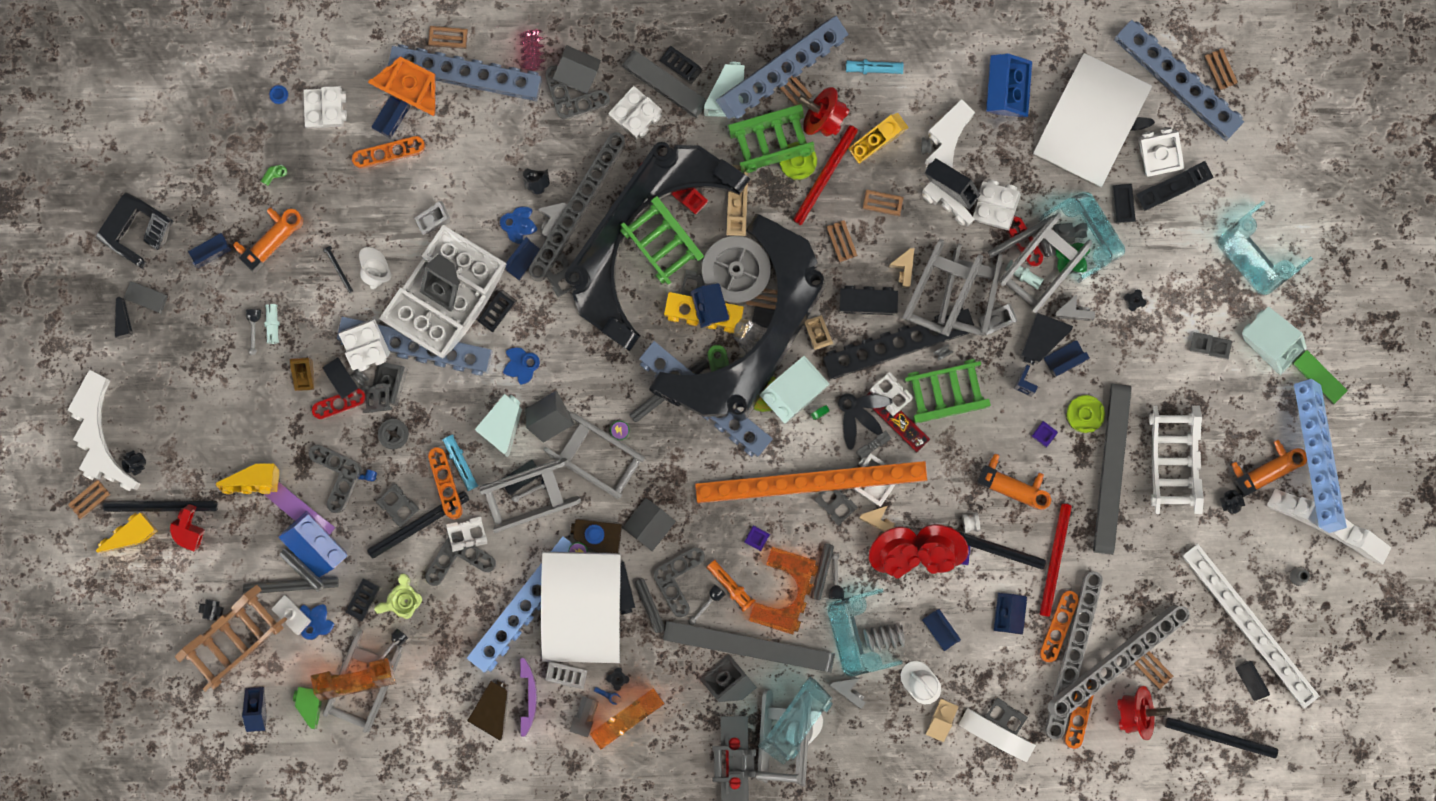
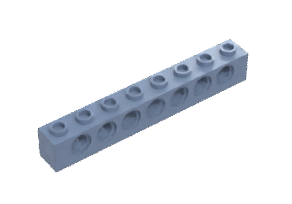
M837 16L828 19L716 99L717 103L728 119L732 117L738 119L746 113V108H753L758 105L761 97H769L774 93L773 89L775 87L781 88L789 82L787 80L789 77L795 78L803 72L801 69L804 66L807 68L817 62L816 58L818 56L822 58L831 52L830 48L832 46L836 48L844 43L843 38L849 34ZM824 35L827 36L828 42L824 40ZM810 45L813 46L814 52L810 50ZM796 55L799 56L800 63L796 60ZM782 65L785 66L786 73L783 72L781 68ZM767 75L771 77L772 83L768 81ZM753 85H755V86L757 87V89H758V92H757V93L754 92V90H753ZM739 95L743 98V103L739 101Z
M1131 20L1115 37V42L1224 141H1227L1244 123L1240 113L1232 111L1228 107L1229 104L1223 98L1219 99L1210 86L1202 84L1197 74L1194 72L1190 73L1186 69V65L1181 60H1176L1168 48L1159 45L1155 36L1152 34L1148 35L1139 22ZM1139 37L1143 44L1137 45L1133 39ZM1148 50L1155 51L1157 57H1150L1148 55ZM1162 63H1168L1171 69L1168 71L1164 70ZM1176 76H1182L1185 82L1178 83ZM1191 88L1197 89L1198 92H1199V95H1198V96H1193V95L1190 93V89H1191ZM1204 101H1210L1213 108L1207 109L1204 106ZM1218 114H1224L1227 117V121H1220Z
M398 44L397 47L392 46L388 66L399 57L404 59L414 57L413 63L424 68V63L430 60L433 61V66L424 69L436 74V81L538 102L542 77L537 72L527 71V73H524L515 67L505 69L495 63L485 65L482 61L472 59V62L465 61V58L460 56L450 58L446 57L444 53L435 52V54H431L421 48L411 50L408 46ZM449 64L452 66V69L449 72H443L442 68L444 65ZM469 68L470 73L467 76H462L460 74L461 70ZM482 72L489 73V77L485 80L480 79L479 75ZM500 76L508 77L505 83L501 84L498 82ZM520 79L526 81L523 87L516 86V83Z
M342 317L337 335V340L341 341V345L343 343L339 332L362 324L365 321ZM378 325L389 351L396 353L398 358L408 359V357L416 358L415 361L427 364V361H432L438 367L445 368L446 365H450L456 371L464 372V369L472 370L471 373L483 376V373L488 374L493 354L491 349L458 342L451 350L457 352V357L454 360H448L446 355L442 359L437 355L430 356L429 350L421 345L418 351H410V345L414 343L413 340L392 327ZM395 338L401 340V344L397 348L391 346V342ZM468 355H474L476 357V360L473 364L466 363V357Z
M655 341L639 358L641 361L639 365L648 372L652 370L656 374L655 378L659 372L670 373L672 371H677L680 375H695ZM656 359L664 360L665 367L663 369L655 367ZM731 413L727 417L723 416L722 418L715 416L703 417L707 421L709 419L714 421V427L720 432L726 431L731 435L729 439L736 445L742 444L745 447L744 451L751 457L754 455L759 457L773 440V438L748 418L744 421H738L739 428L733 431L729 427V422L735 420ZM746 432H751L754 435V440L751 443H747L744 440Z

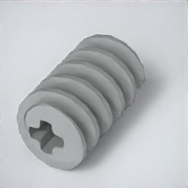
M897 623L894 624L893 630L890 625L886 626L885 631L882 626H879L878 632L874 627H871L870 633L866 628L863 630L866 650L869 647L871 652H874L875 646L878 647L879 651L882 650V645L889 649L890 643L893 644L894 648H897L898 642H900L902 647L905 646L902 624L901 628H899Z

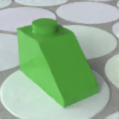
M298 687V690H295L293 695V702H296L295 707L310 729H317L324 690Z

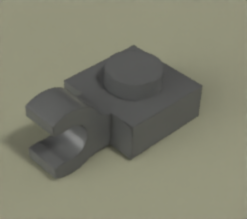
M1073 223L1055 224L1053 231L1067 243L1075 242V238H1086L1088 227L1087 223H1080L1073 227Z

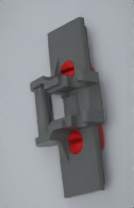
M721 716V746H712V750H714V777L712 781L721 782V801H749L748 777H756V771H754L756 750L748 749V716ZM722 750H726V777H722Z

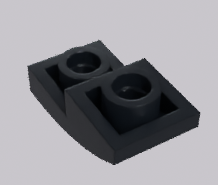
M339 357L322 367L342 399L359 389Z

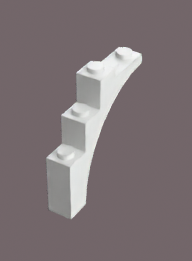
M962 99L929 130L928 135L932 139V143L940 147L926 160L925 164L927 166L937 158L953 168L954 149L958 137L975 114ZM932 182L923 189V198L929 204L933 203L936 206L942 201L941 205L947 212L952 211L960 225L968 227L973 223L974 218L967 209Z
M89 370L67 410L72 413L71 417L79 421L84 419L73 440L78 442V447L86 451L90 448L79 469L84 472L83 476L91 480L94 477L100 479L104 473L103 477L111 482H114V480L121 482L120 486L128 491L131 489L138 490L141 483L129 476L117 464L109 452L104 439L101 424L102 404L110 380Z
M1275 489L1267 504L1269 508L1326 533L1367 559L1382 565L1391 550L1388 544L1371 531L1355 526L1346 518L1347 528L1328 533L1319 528L1315 502L1304 497L1300 498Z

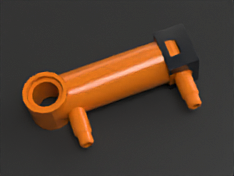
M269 208L267 213L276 224L250 250H246L238 242L233 244L241 254L239 259L252 272L256 273L264 265V261L295 230L302 227L304 221L298 211L288 209L281 217L276 211ZM297 216L296 223H288L289 217Z
M1276 440L1274 445L1279 457L1247 474L1243 473L1237 462L1232 463L1233 471L1237 476L1233 483L1238 492L1242 493L1243 497L1304 466L1307 462L1306 452L1300 448L1286 452L1280 441ZM1294 453L1300 456L1298 464L1292 460Z
M998 454L993 455L988 466H983L976 484L1022 502L1036 510H1044L1051 504L1050 494L1039 489L1044 474L1038 473L1033 485L1030 486L1000 473L995 469L1000 457ZM1038 495H1042L1045 498V504L1042 506L1036 503Z

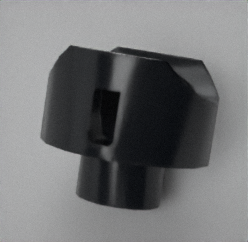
M527 168L523 171L525 188L531 190L533 194L544 193L545 188L550 185L548 169L536 171Z

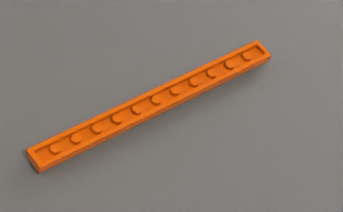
M926 461L697 483V503L928 481Z

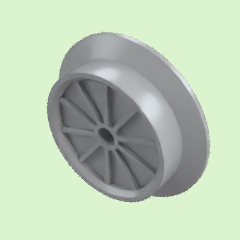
M730 236L715 242L706 252L702 263V276L705 285L719 283L724 301L729 303H744L756 298L766 288L771 274L770 261L765 250L754 240L742 236Z

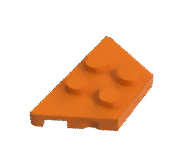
M399 57L390 66H387L377 76L368 81L369 84L435 116L436 74L403 57Z

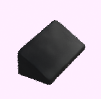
M532 459L504 478L537 466ZM542 474L505 486V489L512 496L540 478Z
M1246 661L1236 667V671L1254 701L1270 695L1252 661Z

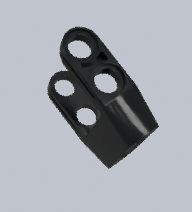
M126 192L119 199L98 231L96 239L144 269L147 262L119 242L140 211L150 218L154 211H159ZM162 214L163 216H165L166 218H168V219L171 221V222H170V227H171L172 224L174 223V221H173L172 219H170L169 217H167L166 215Z

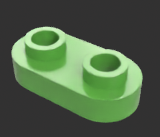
M715 345L709 349L708 360L711 372L729 365L727 352L724 347ZM719 352L721 357L719 359L714 358V353Z

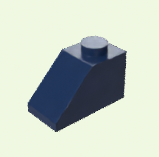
M264 687L245 688L242 718L246 732L266 730L267 714Z

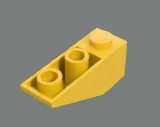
M899 113L892 114L848 149L860 164L895 140L909 127Z
M274 463L254 464L216 482V486L224 494H233V492L270 494L278 490L280 470Z
M134 513L127 519L129 522L126 525L117 527L113 531L114 535L109 539H103L98 544L99 548L95 551L97 553H105L144 544L158 530L144 513Z

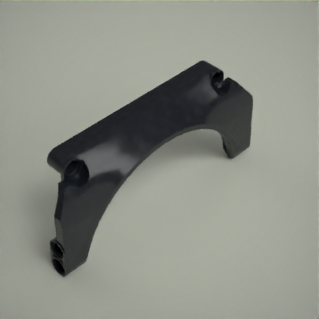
M665 142L656 143L565 273L566 282L576 289L572 292L579 315L601 330L606 336L628 351H631L641 335L628 321L616 290L617 256L625 237L620 231L622 229L620 224L624 222L629 226L645 209L652 205L650 201L656 196L661 199L674 192L693 188L721 189L740 195L750 181V178L725 160L718 159L699 145H675L673 150ZM661 148L667 149V153L664 156H659L658 151ZM578 273L579 279L576 282H571V275Z
M755 214L746 231L768 253L776 271L778 285L775 312L766 332L748 353L724 368L697 375H676L659 372L649 388L650 392L678 407L682 405L703 417H727L731 413L737 421H744L748 418L759 400L760 394L765 390L826 287L823 274L815 270L818 262L809 241L759 214ZM815 280H820V281H821V282H820L819 284H817V285H813V284H812V282L815 281ZM738 407L744 408L740 413L735 412Z

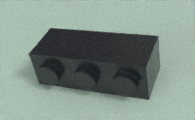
M844 286V289H840L839 314L896 316L898 313V291H894L893 287H883L882 290H875V287L864 286L863 289H856V286Z

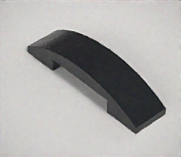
M1203 161L1164 182L1137 193L1136 196L1143 210L1147 211L1200 186L1214 177L1206 161Z

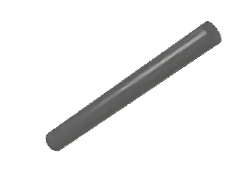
M1054 215L987 251L990 258L1039 232Z

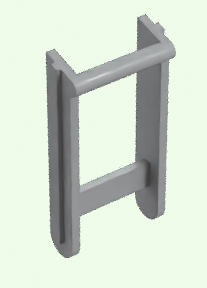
M1056 213L1048 220L999 279L1002 286L1006 284L1031 305L1032 311L1035 313L1038 312L1093 244V241L1089 239L1077 251L1055 233L1051 228L1061 217L1060 213ZM1044 238L1067 257L1070 262L1041 297L1035 300L1010 278Z
M940 239L930 256L902 318L949 336L982 265L983 255L978 254L972 268L966 267L939 256L944 246V240ZM934 267L966 279L945 327L913 314Z
M958 243L956 250H954L952 261L972 268L974 263L959 259L962 244ZM998 254L995 268L981 265L977 273L979 277L992 280L982 327L955 321L953 329L982 336L987 335L1003 263L1001 261L1003 254ZM951 273L948 276L938 320L939 325L945 326L948 321L945 317L955 277Z
M569 412L571 418L580 424L562 453L558 455L547 447L543 450L554 460L567 458L568 464L565 465L567 468L613 497L621 498V492L640 462L645 460V457L579 415ZM590 430L634 457L615 489L610 488L570 462Z
M567 458L558 459L480 486V494H485L495 521L494 533L575 506L581 502L579 496L566 500L562 499L553 470L568 464ZM542 474L552 505L502 521L492 491Z
M359 630L352 641L322 714L325 717L331 714L364 728L362 732L369 733L400 660L403 647L400 645L397 647L392 661L384 658L379 663L378 668L387 673L367 720H364L333 707L352 659L354 658L371 665L380 657L358 648L363 635V630Z
M771 690L763 692L758 771L756 772V779L763 783H768V780L795 782L805 787L811 696L808 692L801 694L800 709L773 708V692ZM772 719L799 721L795 774L768 772Z

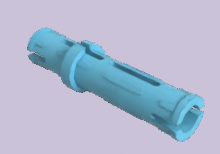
M863 59V61L846 60L847 73L861 72L864 75H867V73L903 74V62H874Z
M454 435L442 439L450 454L449 458L453 460L467 491L478 487L464 459V452L462 449L460 450Z

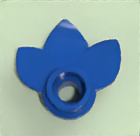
M518 207L513 213H507L500 219L501 228L508 233V237L513 243L521 244L523 235H530L537 231L536 225L529 219L533 211L529 207ZM508 219L513 220V224L510 226L506 225Z
M522 348L507 350L506 354L511 361L506 365L503 373L510 377H518L520 385L528 383L533 378V372L540 365L539 357L534 353H526ZM529 359L534 360V364L532 366L527 365V361Z
M306 605L301 606L300 610L311 620L308 626L301 632L305 639L314 640L319 635H327L331 632L335 624L332 621L326 620V605H318L312 610ZM313 627V632L307 633V628Z

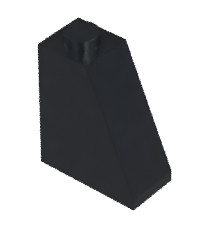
M937 158L927 166L925 175L929 181L970 210L981 195L972 180Z
M1037 313L1020 358L1024 359L1023 362L1033 366L1034 363L1038 364L1073 329V326Z
M624 561L621 562L620 572L621 615L632 613V609L636 608Z

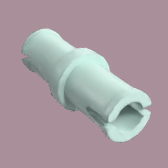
M1011 260L1005 269L1006 271L1014 263L1013 260ZM1020 266L1013 274L1020 278L1019 281H1025L1037 290L1044 281L1043 278L1030 272V269L1027 267L1025 269Z
M277 304L265 305L266 322H264V326L267 329V344L279 343L278 327L280 322L278 321Z

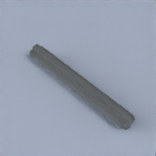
M702 357L688 369L697 375L707 368L709 363ZM653 395L631 412L630 417L634 422H638L665 400Z
M338 577L319 578L325 585L323 588L339 587ZM304 579L243 585L244 594L256 585L262 590L260 593L314 589Z

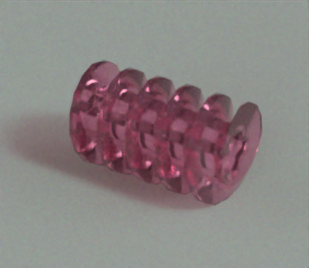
M528 30L519 35L522 39L520 46L523 47L520 51L524 54L521 57L524 63L521 65L525 70L542 71L546 69V67L540 66L541 63L545 62L544 59H540V56L545 55V52L539 51V49L544 47L543 44H539V41L544 40V38L538 36V34L543 33L542 30Z

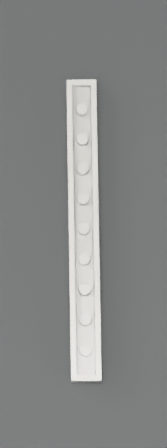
M1196 544L1183 554L1182 557L1299 704L1306 708L1319 698L1318 693L1199 544Z

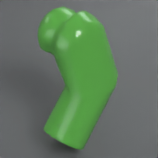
M283 165L269 167L260 182L269 186L273 178L286 176V167Z

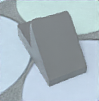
M439 201L415 217L422 235L428 234L441 225L450 223V217L442 201Z
M566 203L538 209L541 214L550 218L549 221L545 220L541 227L543 237L547 238L566 208Z
M1075 295L1054 314V318L1093 321L1095 319V311H1090L1088 307H1079V310H1076L1077 295Z
M1010 303L992 311L987 335L1004 327L1011 326L1018 321ZM984 316L978 318L981 326L983 325Z
M859 678L831 682L829 685L860 709L865 705L863 701L864 696L856 690L853 693L851 692Z

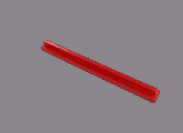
M850 125L793 218L796 224L802 225L856 136L858 132L856 127Z
M1063 503L1060 508L1040 608V615L1049 617L1051 614L1072 509L1070 504Z

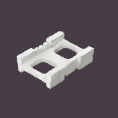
M889 372L869 391L873 395H883L891 399L900 394L905 400L902 406L897 407L892 403L886 407L890 414L894 416L913 399V396L907 390L904 391L903 387L896 382L897 379ZM884 380H887L892 386V389L887 393H884L879 387V384Z
M481 517L472 518L470 522L466 521L463 524L461 522L459 524L458 522L446 524L452 552L462 550L464 547L474 546L475 544L476 546L487 544V537ZM480 527L483 536L472 538L470 529ZM461 531L464 540L454 543L451 534Z

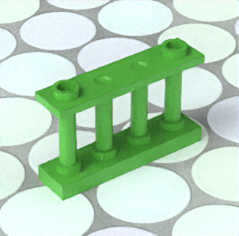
M801 104L728 125L731 139H738L744 162H740L742 173H751L760 167L798 156L806 157L815 152L814 143L806 142L800 120L804 118V112ZM784 123H793L799 146L788 148L782 129ZM772 127L775 129L781 151L770 154L763 131ZM753 132L757 135L763 155L754 159L751 158L745 138L746 134Z
M658 196L650 201L652 205L648 211L629 226L624 222L620 224L622 226L620 231L627 239L630 237L656 269L658 272L656 277L662 284L666 282L669 285L672 283L668 279L670 275L689 260L696 259L699 261L704 255ZM660 213L664 218L662 224L641 241H638L632 232L652 216ZM672 228L676 233L674 239L653 256H650L644 247L664 231ZM684 244L688 249L685 251L686 254L662 271L656 262L677 245Z
M975 359L964 361V365L924 374H919V371L909 373L904 381L905 383L912 382L918 408L917 414L913 416L914 423L917 424L989 408L991 406L990 400L984 399V396H981L975 368L981 366V361L976 362ZM968 370L974 395L973 402L965 403V400L963 401L956 373L958 371ZM945 374L950 376L955 398L954 406L948 408L944 405L938 376ZM927 378L931 379L937 405L935 411L928 412V409H925L919 380Z

